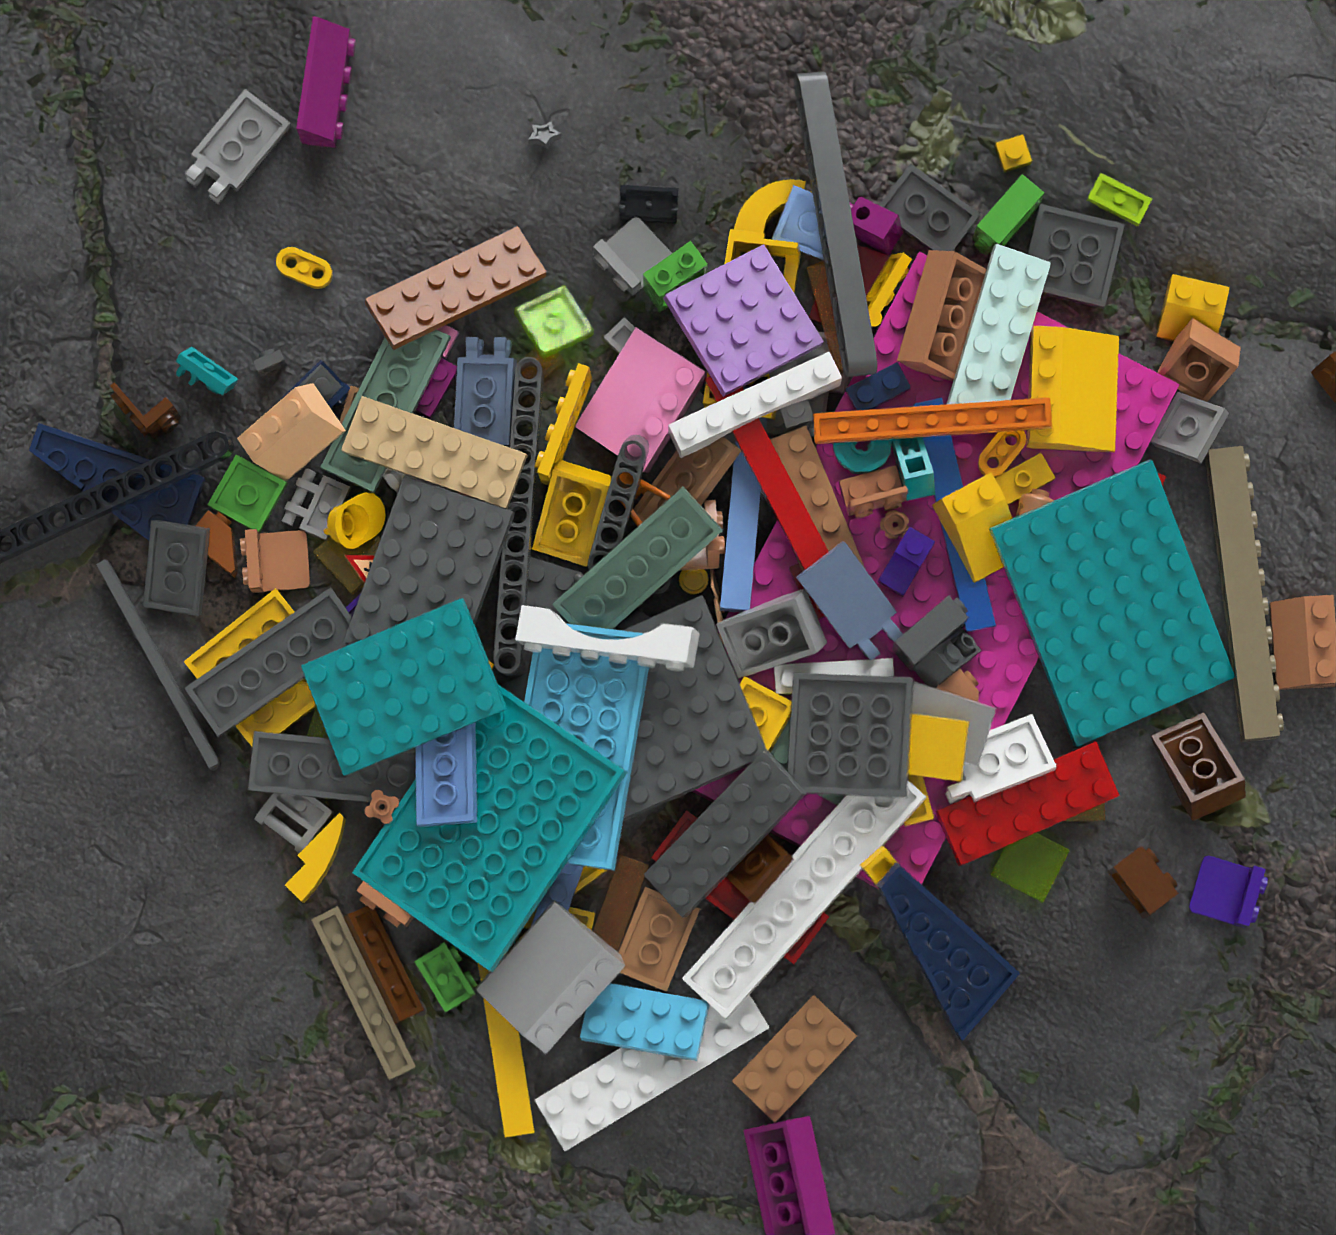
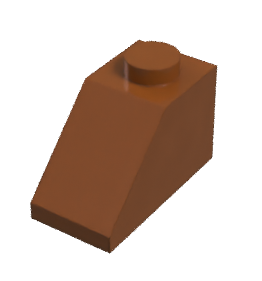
M208 510L195 526L210 528L208 557L235 578L238 574L235 536L233 530L229 527L232 522L219 511L214 515Z

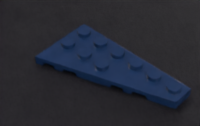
M38 423L29 448L32 454L82 491L88 490L150 461V459ZM165 464L161 465L159 469L162 478H167L172 472V467ZM193 474L111 513L149 540L152 520L190 524L205 478ZM138 475L133 480V487L136 491L141 490L145 485V478L143 475ZM116 487L110 488L106 494L109 503L116 501L119 493Z
M895 863L878 882L877 887L957 1037L963 1041L1020 973L901 865Z

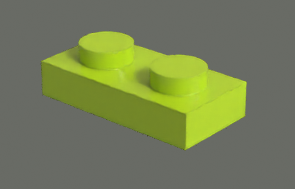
M1100 173L1086 201L1139 226L1152 198Z

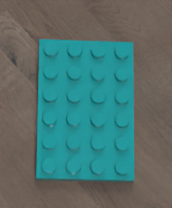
M460 598L301 665L343 776L357 772L507 710L464 598Z

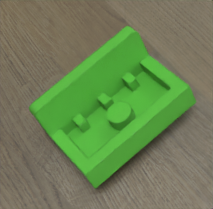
M443 942L439 947L414 962L446 1013L476 995L473 988L477 986V983L469 970L464 973L461 970L458 962L462 959L454 945L447 947L446 943Z

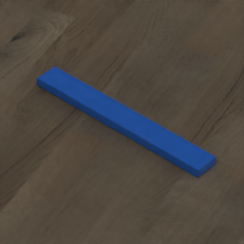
M942 398L915 403L913 407L944 405ZM951 435L923 437L934 473L935 502L963 487ZM940 521L957 596L968 609L966 615L969 618L965 624L966 633L995 627L996 623L985 577L975 583L973 582Z

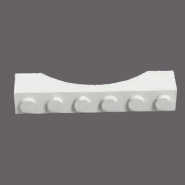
M827 352L668 424V433L680 458L707 447L733 430L766 414L791 404L817 397L839 387L842 377L830 352Z
M522 605L516 641L524 645V650L540 653L542 648L553 649V654L570 656V652L581 653L580 657L590 660H598V656L609 657V661L626 664L627 659L638 661L637 664L644 667H655V663L666 664L667 669L683 671L684 667L694 668L700 633L693 627L662 624L654 630L634 638L602 640L573 630L551 609Z

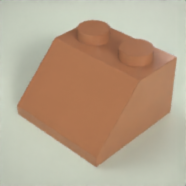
M1192 318L1175 338L1157 373L1180 384L1178 390L1186 395L1208 402L1238 368L1241 348Z

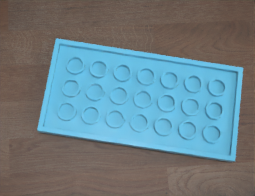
M567 624L579 633L602 640H622L645 634ZM542 648V652H533L524 702L628 772L566 863L614 871L649 667L638 665L636 660L627 659L626 664L609 661V657L598 656V660H590L580 657L581 653L570 652V656L553 654V649Z

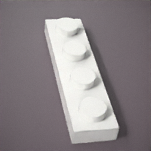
M893 658L778 665L774 667L775 693L779 695H792L793 673L894 677Z

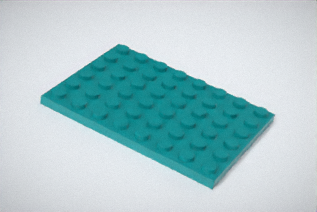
M1147 460L1044 506L989 528L1074 746L1083 745L1235 677L1153 460Z
M500 685L498 686L507 710L475 722L477 822L426 827L418 826L415 779L399 802V806L393 811L392 822L383 826L352 872L492 972H494L628 773Z

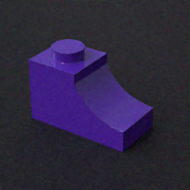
M909 527L881 574L878 583L903 597L933 548L935 541Z

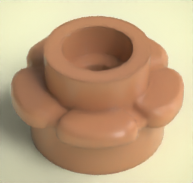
M891 510L885 514V518L881 519L880 527L885 532L886 537L897 539L899 536L904 537L909 528V519L904 513ZM893 522H896V523L898 524V526H897V527H893V526H892V523H893Z

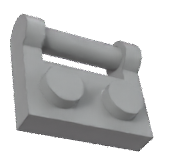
M273 793L254 820L261 825L265 823L294 845V850L300 853L316 837L334 812L314 797ZM275 807H278L307 829L303 837L271 814Z

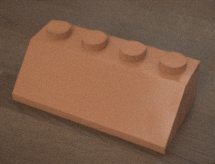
M929 250L897 358L898 362L915 371L950 381L954 380L987 269L955 251Z

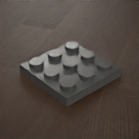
M1040 204L1028 255L1051 262L1042 295L1104 309L1125 224Z

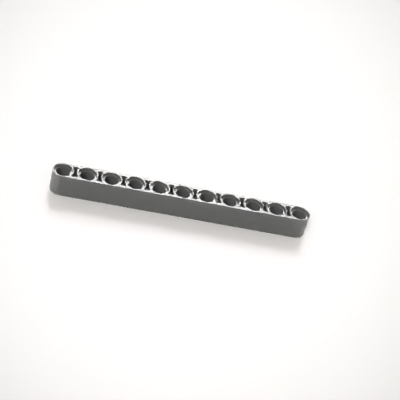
M825 71L795 74L794 91L843 372L846 377L873 375L877 373V356L827 74Z
M531 357L520 360L515 371L510 448L531 455V460L527 465L523 466L518 482L523 481L529 484V489L521 495L514 492L507 509L513 512L518 510L527 513V517L522 523L512 522L501 555L494 665L497 671L505 677L517 675L521 671L524 645L516 641V638L505 640L502 637V633L508 626L518 629L521 606H527L537 475L535 463L539 448L544 381L541 364L538 360ZM534 367L538 372L534 378L526 379L522 376L524 369ZM524 396H533L536 399L533 406L524 408L520 405V401ZM523 424H529L533 427V432L526 437L520 436L518 434L519 427ZM515 539H520L525 543L523 550L517 553L511 552L509 550L510 543ZM513 568H518L522 571V577L516 582H511L507 579V573ZM510 597H516L520 600V606L515 611L505 609V602ZM511 655L516 658L514 667L508 670L501 668V659Z

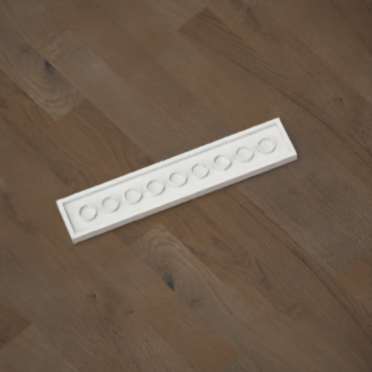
M908 781L907 798L846 796L792 855L794 860L756 904L753 902L748 904L682 979L723 1018L728 1019L862 870L860 864L880 846H884L927 797L910 781Z

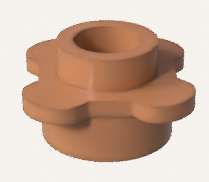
M381 790L373 791L371 803L365 808V814L369 818L376 817L380 819L383 824H389L393 820L392 813L394 809L399 806V800L395 796L389 797L384 795ZM381 804L385 805L383 810L379 809Z

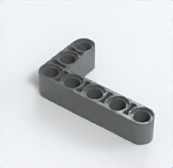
M640 435L629 436L620 448L588 559L589 570L597 564V555L606 556L624 539L649 453L648 441ZM630 444L638 445L641 448L642 455L638 457L630 455L627 446ZM622 472L630 473L633 476L634 482L632 484H624L620 480L619 474ZM613 500L623 501L626 510L622 512L614 510L611 502ZM604 528H614L617 531L618 537L616 539L607 538L603 532ZM673 576L654 593L660 594L665 592L670 586Z

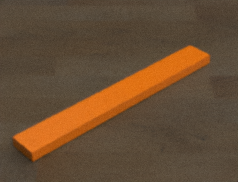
M1050 397L813 413L815 444L1052 429Z

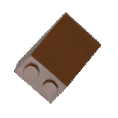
M1204 712L1151 735L1153 744L1172 785L1192 821L1246 798L1245 778Z

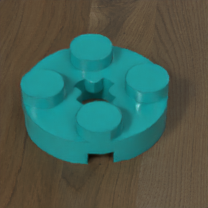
M892 439L870 441L867 445L868 450L864 452L862 449L857 450L855 448L857 442L833 443V451L841 466L848 469L851 473L866 474L880 469L886 463L891 453Z

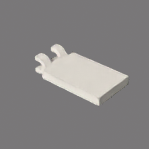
M1028 715L989 731L979 765L976 766L964 762L962 781L947 787L948 791L945 794L950 804L965 798L969 794L975 802L1056 769L1057 766L1033 715Z

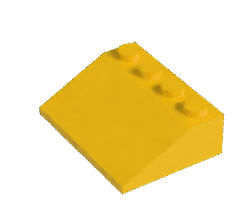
M1033 326L1030 335L1028 399L1050 397L1052 429L1027 430L1026 448L1115 452L1119 336L1066 327Z

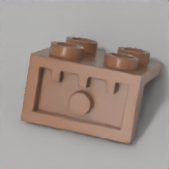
M897 466L839 480L848 516L855 515L856 518L872 515L873 509L884 507L885 511L899 508L902 506L901 502L906 500L908 494L907 486L902 487Z

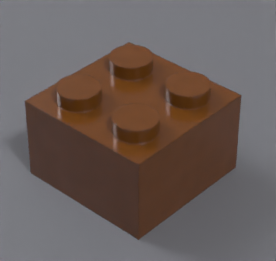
M1140 846L1107 872L1144 919L1178 894L1175 889L1178 884L1168 872L1163 874L1156 865L1159 863V859L1150 848L1145 850L1143 846Z

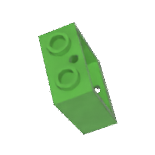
M1022 174L977 225L972 239L975 241V247L984 255H991L995 244L1005 246L1039 208L1044 192Z
M690 241L643 273V290L658 311L661 312L668 307L663 299L665 294L675 290L678 285L683 286L706 274L708 264Z

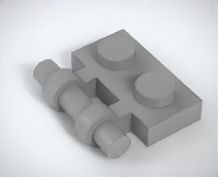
M306 468L302 478L297 479L295 484L297 488L291 501H287L284 507L286 512L282 522L292 526L296 516L301 517L303 521L299 527L300 530L327 541L330 535L324 534L323 530L327 527L329 512L334 507L345 503L351 487L323 475L318 486L312 483L316 472ZM307 492L314 494L308 509L301 507Z

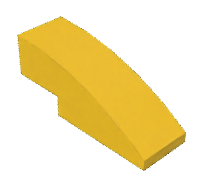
M340 813L297 855L305 865L285 884L303 903L318 888L336 857L346 819Z

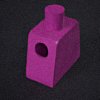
M859 197L855 204L850 203L856 238L880 253L890 255L903 234L899 215L863 197Z

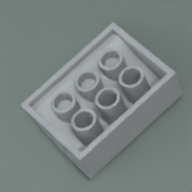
M554 900L505 954L494 972L490 971L475 989L525 1038L546 1054L625 967L621 954Z

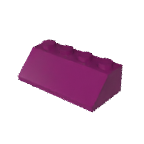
M314 16L312 19L296 129L302 144L336 148L337 139L342 140L344 123L340 122L341 111L346 112L348 95L344 94L345 84H350L352 67L348 66L349 56H354L356 39H352L350 29Z
M810 1116L744 1130L765 1234L835 1235Z

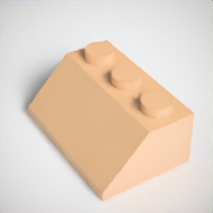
M312 383L295 387L237 439L255 464L282 480L288 481L346 430Z

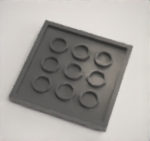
M793 673L788 773L807 794L907 798L914 679L912 677Z

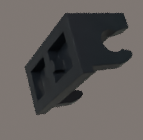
M620 185L619 221H630L632 218L638 217L643 222L677 224L679 188Z

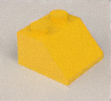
M1172 274L1167 285L1156 337L1174 341L1192 318L1218 333L1230 287Z

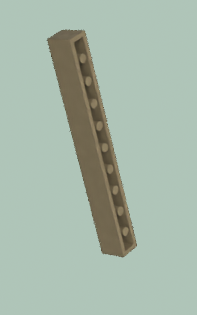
M1243 446L1209 449L1205 456V465L1230 662L1235 674L1233 686L1240 741L1242 743L1276 739L1280 736V731L1284 730L1282 714H1277L1276 702L1280 701L1278 684H1273L1272 673H1276V661L1274 655H1270L1268 644H1272V630L1270 626L1266 627L1265 615L1269 614L1267 598H1262L1261 586H1265V575L1263 568L1259 569L1257 557H1261V544L1259 540H1255L1254 529L1258 527L1256 511H1251L1250 500L1254 499V489L1252 482L1247 481L1246 471H1250V458L1248 453L1244 454Z

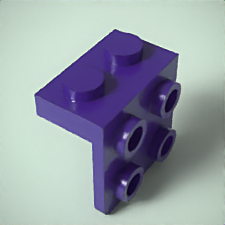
M1205 856L1200 865L1189 903V910L1192 913L1241 928L1249 927L1251 922H1256L1260 906L1256 905L1258 895H1263L1267 886L1268 878L1264 877L1266 869L1257 866L1249 868L1213 856Z

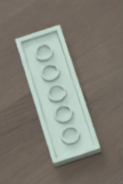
M999 244L993 246L947 404L1011 400L1051 262Z

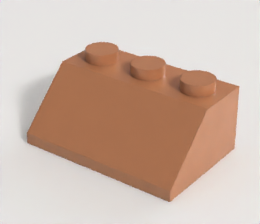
M1334 595L1304 596L1270 602L1273 655L1276 661L1275 684H1278L1279 690L1335 687L1336 619Z

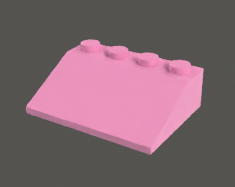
M635 328L575 427L616 455L619 454L622 444L629 436L640 435L644 437L649 444V453L643 472L649 473L670 439L668 424L683 418L703 386L705 378H707V371L640 329ZM630 444L627 446L630 455L634 457L642 455L641 448L638 445Z

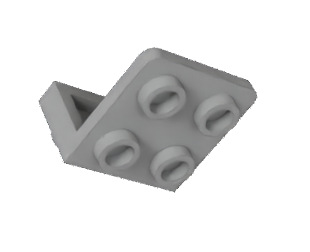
M638 217L632 218L606 243L601 239L593 246L594 261L604 271L608 269L614 276L613 281L622 291L627 290L632 296L643 287V273L672 254Z

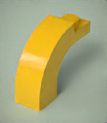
M781 180L768 184L756 191L741 208L734 230L764 233L771 218L783 211L793 185L805 189L806 181Z

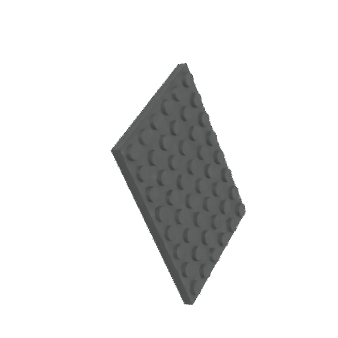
M702 595L622 630L648 633L662 624L693 627L700 633L694 668L684 667L683 671H674L667 669L666 664L655 663V667H649L623 821L748 767L763 750H767L728 653L721 641L706 600ZM529 673L500 686L524 701Z

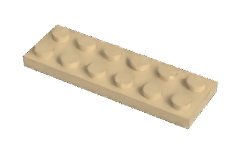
M361 396L341 449L343 453L504 509H508L527 458V454L364 396Z

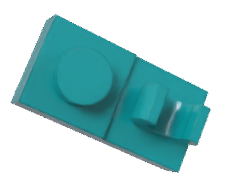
M193 347L181 352L175 361L181 365L176 371L178 377L188 370L192 375L188 384L193 385L200 380L206 384L210 391L224 395L232 390L239 380Z

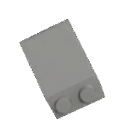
M805 589L775 598L716 624L738 678L816 654L827 643Z

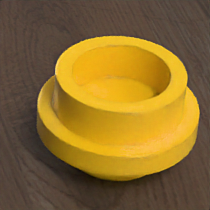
M704 569L682 570L679 576L680 586L688 594H699L708 585V574Z

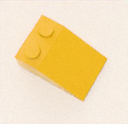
M560 460L553 468L532 550L587 567L612 476Z
M991 472L932 504L974 583L1004 567L989 528L1012 519L1006 498Z

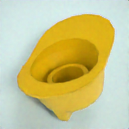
M365 492L358 494L342 505L334 507L329 512L327 527L323 532L326 535H330L333 540L345 548H357L381 532L386 517L384 504L373 493Z

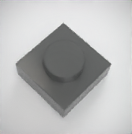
M274 349L266 350L258 355V359L253 361L260 377L287 366L280 349L274 351Z
M321 364L300 384V386L313 383L326 402L342 387Z

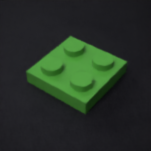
M235 455L207 506L217 512L219 511L224 516L248 529H257L260 534L288 483L244 458Z

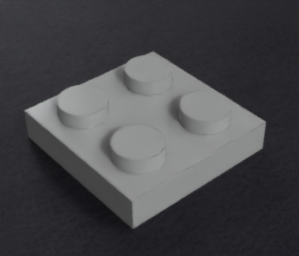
M1177 391L1150 442L1155 447L1202 463L1229 413L1223 407Z

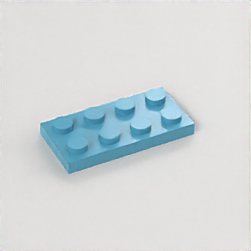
M609 983L586 1009L580 1038L583 1041L698 1061L709 1003L705 1000Z

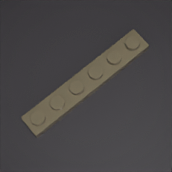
M337 906L311 919L388 1079L392 1080L416 1068L340 908Z

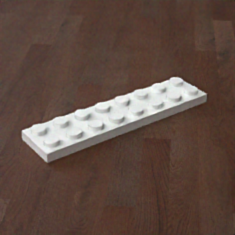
M750 995L728 1019L723 1018L709 1004L698 1061L621 1047L535 1099V1102L564 1151H567L770 1027Z

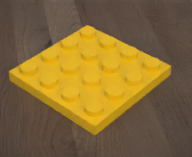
M275 588L183 662L198 679L295 611ZM306 678L236 725V728L251 746L254 731L283 734L316 707Z

